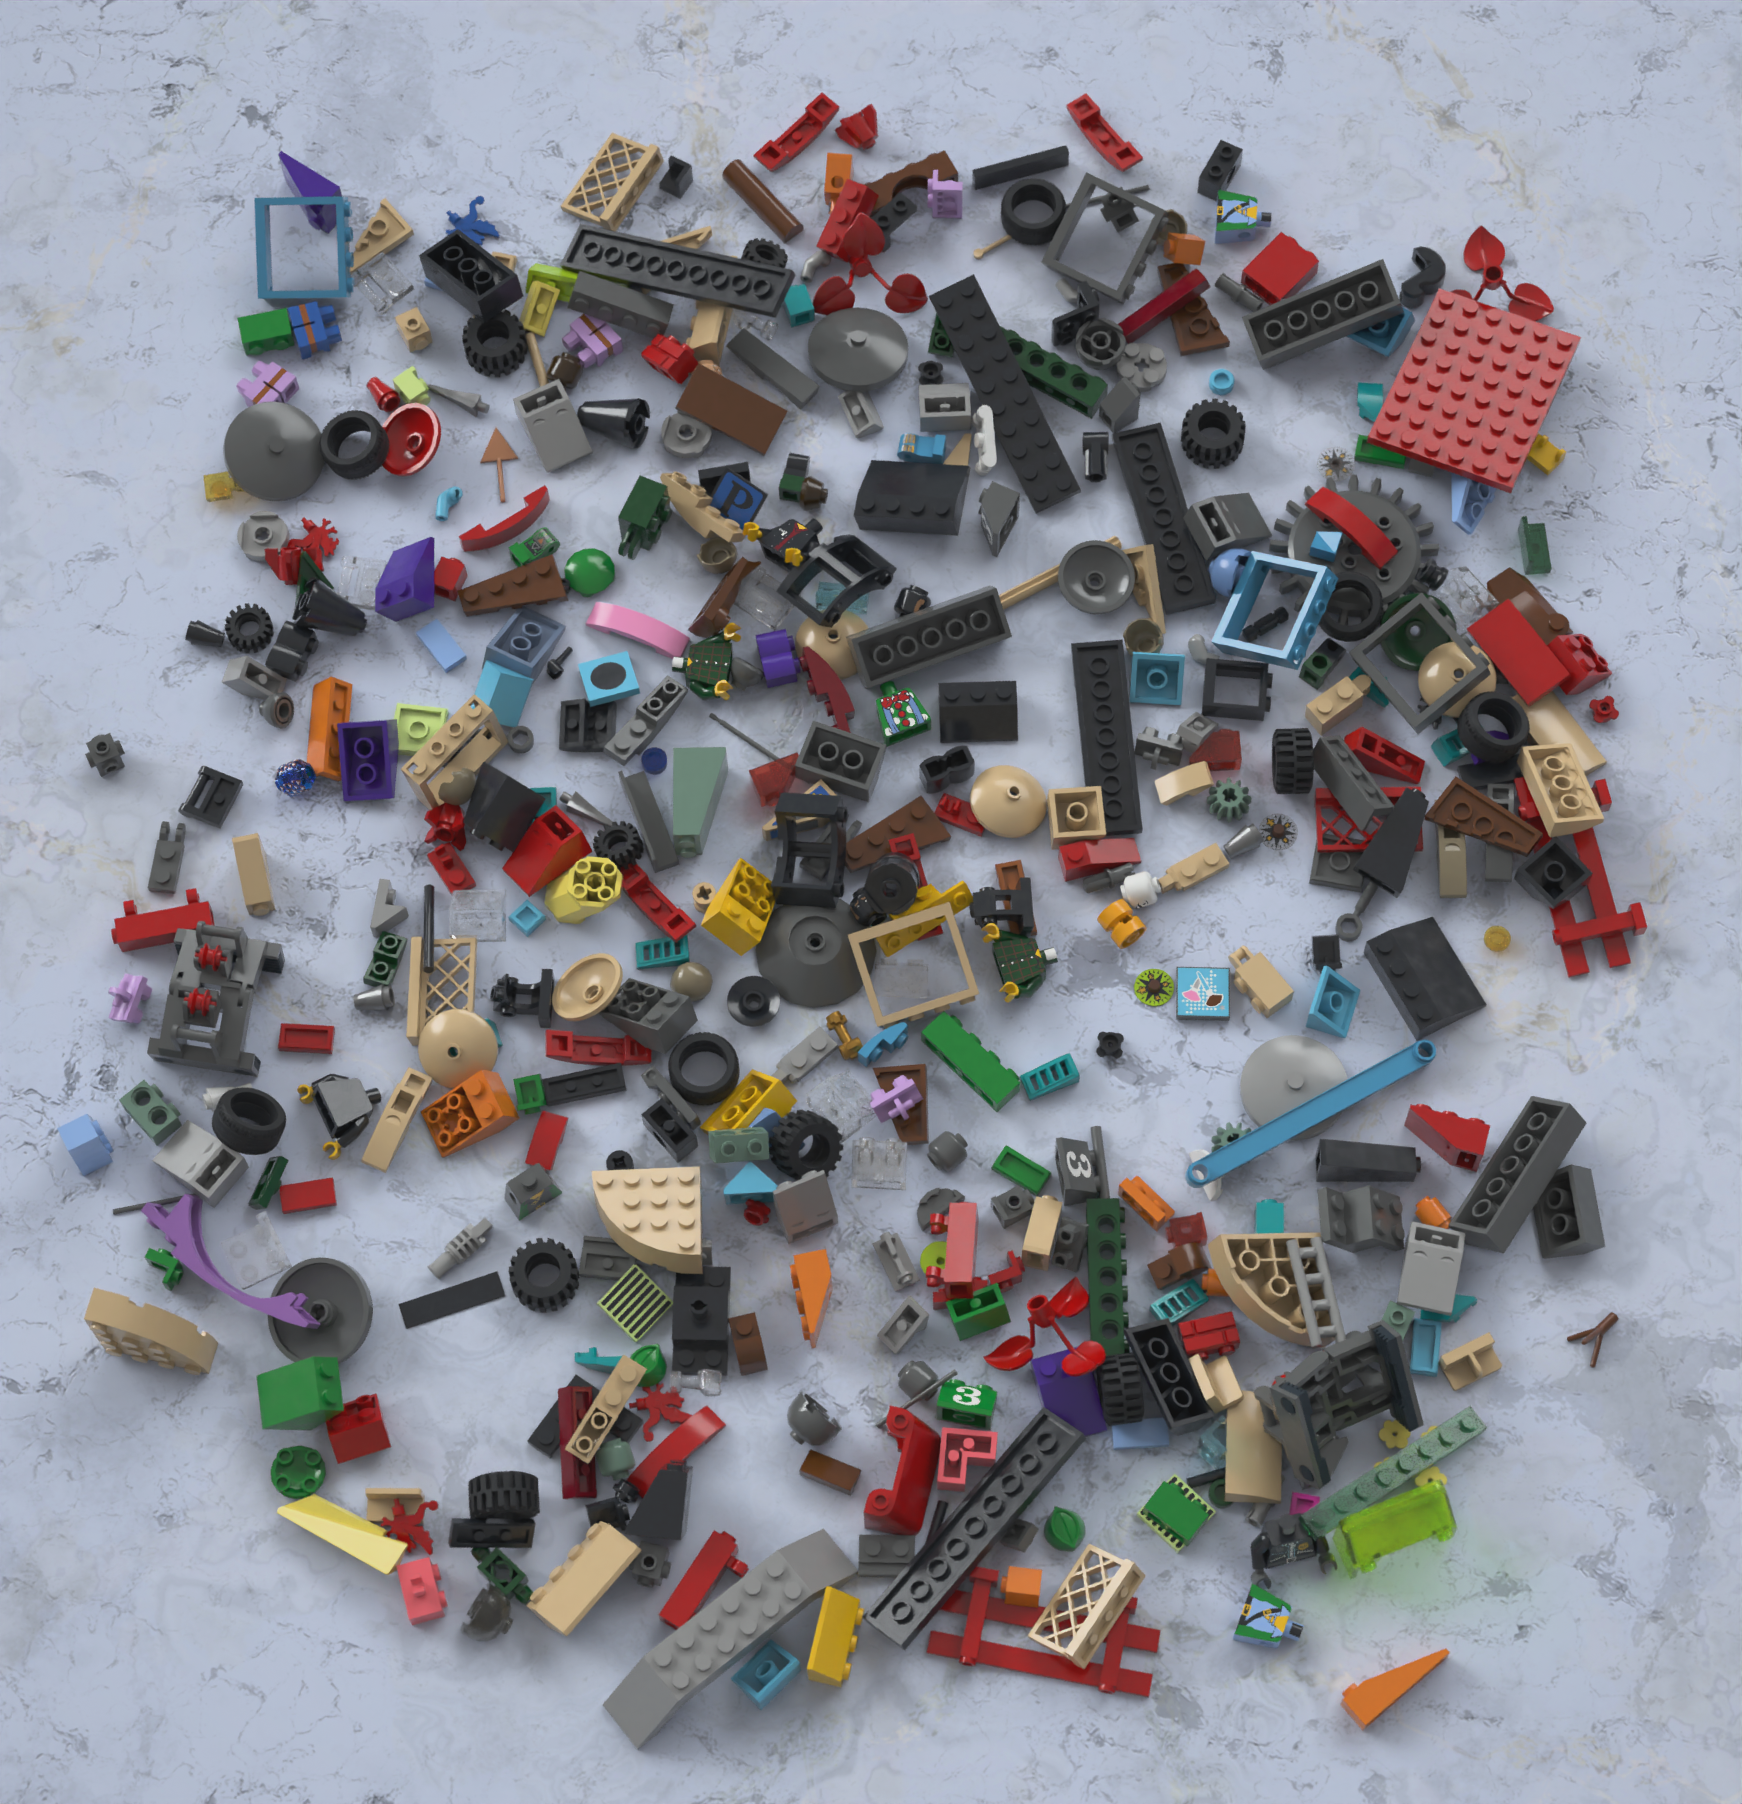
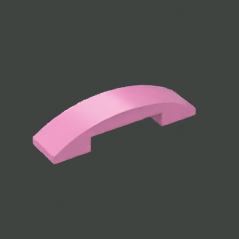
M596 602L586 622V626L606 634H610L612 631L656 648V653L672 659L674 656L682 657L690 641L688 636L657 619L608 603Z

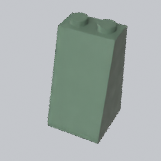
M726 747L673 748V839L677 855L692 858L703 853L728 775Z

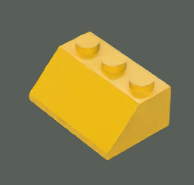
M752 1069L700 1126V1129L709 1136L708 1131L748 1128L765 1107L776 1111L782 1118L790 1113L797 1100L779 1079Z
M826 1586L807 1673L808 1680L842 1687L843 1679L849 1680L852 1664L847 1663L849 1653H855L858 1636L854 1635L856 1625L861 1626L864 1609L860 1608V1599L829 1586Z

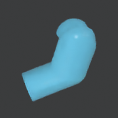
M457 486L451 487L438 496L436 520H448L449 508L458 503L463 495L461 488Z

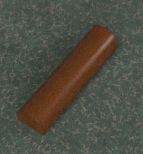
M736 159L726 166L722 173L723 180L784 244L804 230L801 222L740 159Z

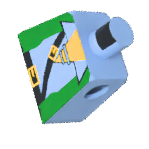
M1218 190L1215 244L1252 241L1255 239L1256 227H1271V212H1257L1256 197Z
M1252 1584L1233 1640L1278 1648L1282 1636L1299 1641L1304 1625L1288 1620L1292 1609L1291 1605Z

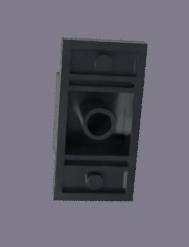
M703 1266V1274L676 1272L672 1319L673 1375L727 1376L731 1267Z

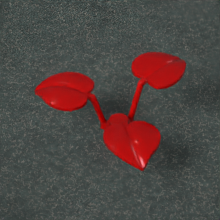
M859 212L843 238V246L850 255L849 264L852 268L849 271L848 283L846 284L840 276L827 279L818 288L812 304L814 312L823 315L852 308L855 303V295L849 288L853 285L854 276L865 277L869 274H872L889 290L884 300L888 308L894 312H914L927 303L928 297L923 283L915 275L907 273L899 275L893 280L892 286H890L872 268L868 255L875 256L882 252L885 245V237L879 225L872 218Z
M1482 225L1479 226L1466 243L1464 262L1472 271H1479L1484 268L1480 289L1473 299L1466 290L1457 289L1451 292L1478 301L1485 289L1496 290L1502 286L1507 296L1512 299L1508 307L1510 313L1533 321H1538L1552 314L1554 311L1553 304L1548 295L1538 286L1531 283H1521L1515 288L1514 294L1511 293L1507 282L1503 280V270L1500 267L1505 258V248L1497 237L1492 235Z
M1075 1276L1050 1301L1044 1295H1037L1031 1298L1027 1303V1309L1031 1314V1317L1027 1319L1030 1324V1339L1023 1335L1011 1337L1000 1344L992 1353L984 1356L985 1361L995 1369L1002 1371H1013L1025 1366L1034 1356L1031 1348L1036 1345V1324L1041 1328L1052 1326L1071 1352L1062 1361V1369L1067 1375L1073 1377L1082 1376L1095 1370L1097 1366L1102 1365L1106 1359V1353L1098 1342L1085 1341L1075 1349L1055 1322V1318L1060 1319L1062 1316L1066 1318L1074 1317L1087 1307L1089 1295L1079 1279Z

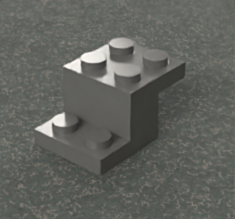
M1365 1186L1343 1193L1327 1187L1317 1190L1321 1239L1323 1243L1352 1253L1377 1246L1393 1251L1404 1249L1405 1232L1402 1227V1203L1399 1196L1372 1186Z

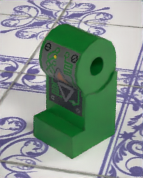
M541 528L522 543L518 544L516 542L510 546V559L517 567L526 565L555 553L560 547V542L548 528Z

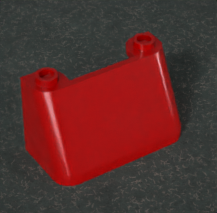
M890 1405L886 1423L888 1428L887 1435L894 1437L901 1456L893 1489L878 1488L868 1495L863 1512L864 1527L892 1535L916 1536L921 1531L940 1455L941 1437L934 1429L910 1411Z

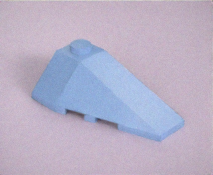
M1451 473L1452 522L1469 535L1473 533L1484 516L1486 505L1494 500V493L1497 489Z

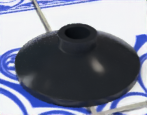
M747 976L738 980L729 990L727 1007L731 1016L738 1023L750 1027L762 1026L776 1016L780 1007V995L776 986L768 979L760 976ZM752 1001L759 1003L756 1008H751L749 1004Z

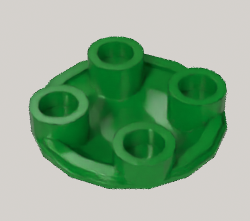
M594 548L583 549L574 553L568 559L564 568L565 579L569 580L570 587L579 592L583 597H591L605 590L615 580L613 561L605 552Z
M301 1445L279 1450L270 1470L271 1481L276 1490L285 1497L293 1499L306 1498L316 1493L322 1486L326 1475L325 1463L320 1453L315 1449Z

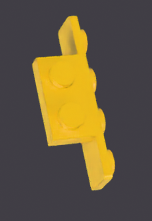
M964 881L957 883L942 894L932 884L918 889L915 901L907 911L899 915H888L891 920L947 902H950L953 914L955 915L968 907L970 902H973V896ZM945 915L876 937V940L884 955L890 957L947 919Z

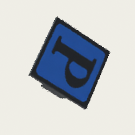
M726 467L710 495L713 498L710 506L718 509L721 512L720 515L725 519L737 522L740 525L739 528L743 530L746 522H753L769 494L729 467Z

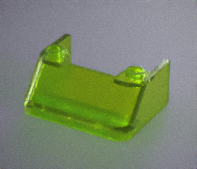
M1440 1479L1341 1519L1337 1524L1332 1539L1350 1579H1353L1360 1570L1364 1574L1376 1569V1563L1382 1557L1428 1538L1432 1540L1438 1539L1439 1542L1453 1538L1457 1530V1524L1447 1490Z

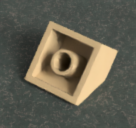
M1101 786L1048 790L1047 809L1052 850L1059 849V846L1083 840H1097L1106 837Z

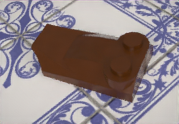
M742 557L725 574L688 628V631L695 636L707 639L723 630L731 619L728 614L736 600L742 580L752 573L761 564V561L751 562Z
M1511 567L1487 582V596L1484 606L1489 612L1509 599L1546 645L1558 635L1573 634L1569 627L1568 619L1564 615L1557 613L1525 576L1519 574Z

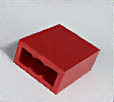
M1280 232L1242 270L1241 284L1247 286L1249 290L1267 304L1272 305L1296 295L1317 274L1319 260L1314 253L1306 251L1299 246L1293 237L1286 236Z

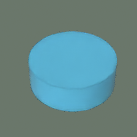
M1218 369L1212 372L1209 378V388L1213 393L1226 395L1232 391L1234 376L1230 371Z

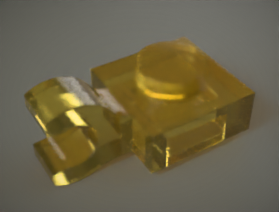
M228 471L203 475L205 495L208 502L232 499V491L245 492L230 477Z

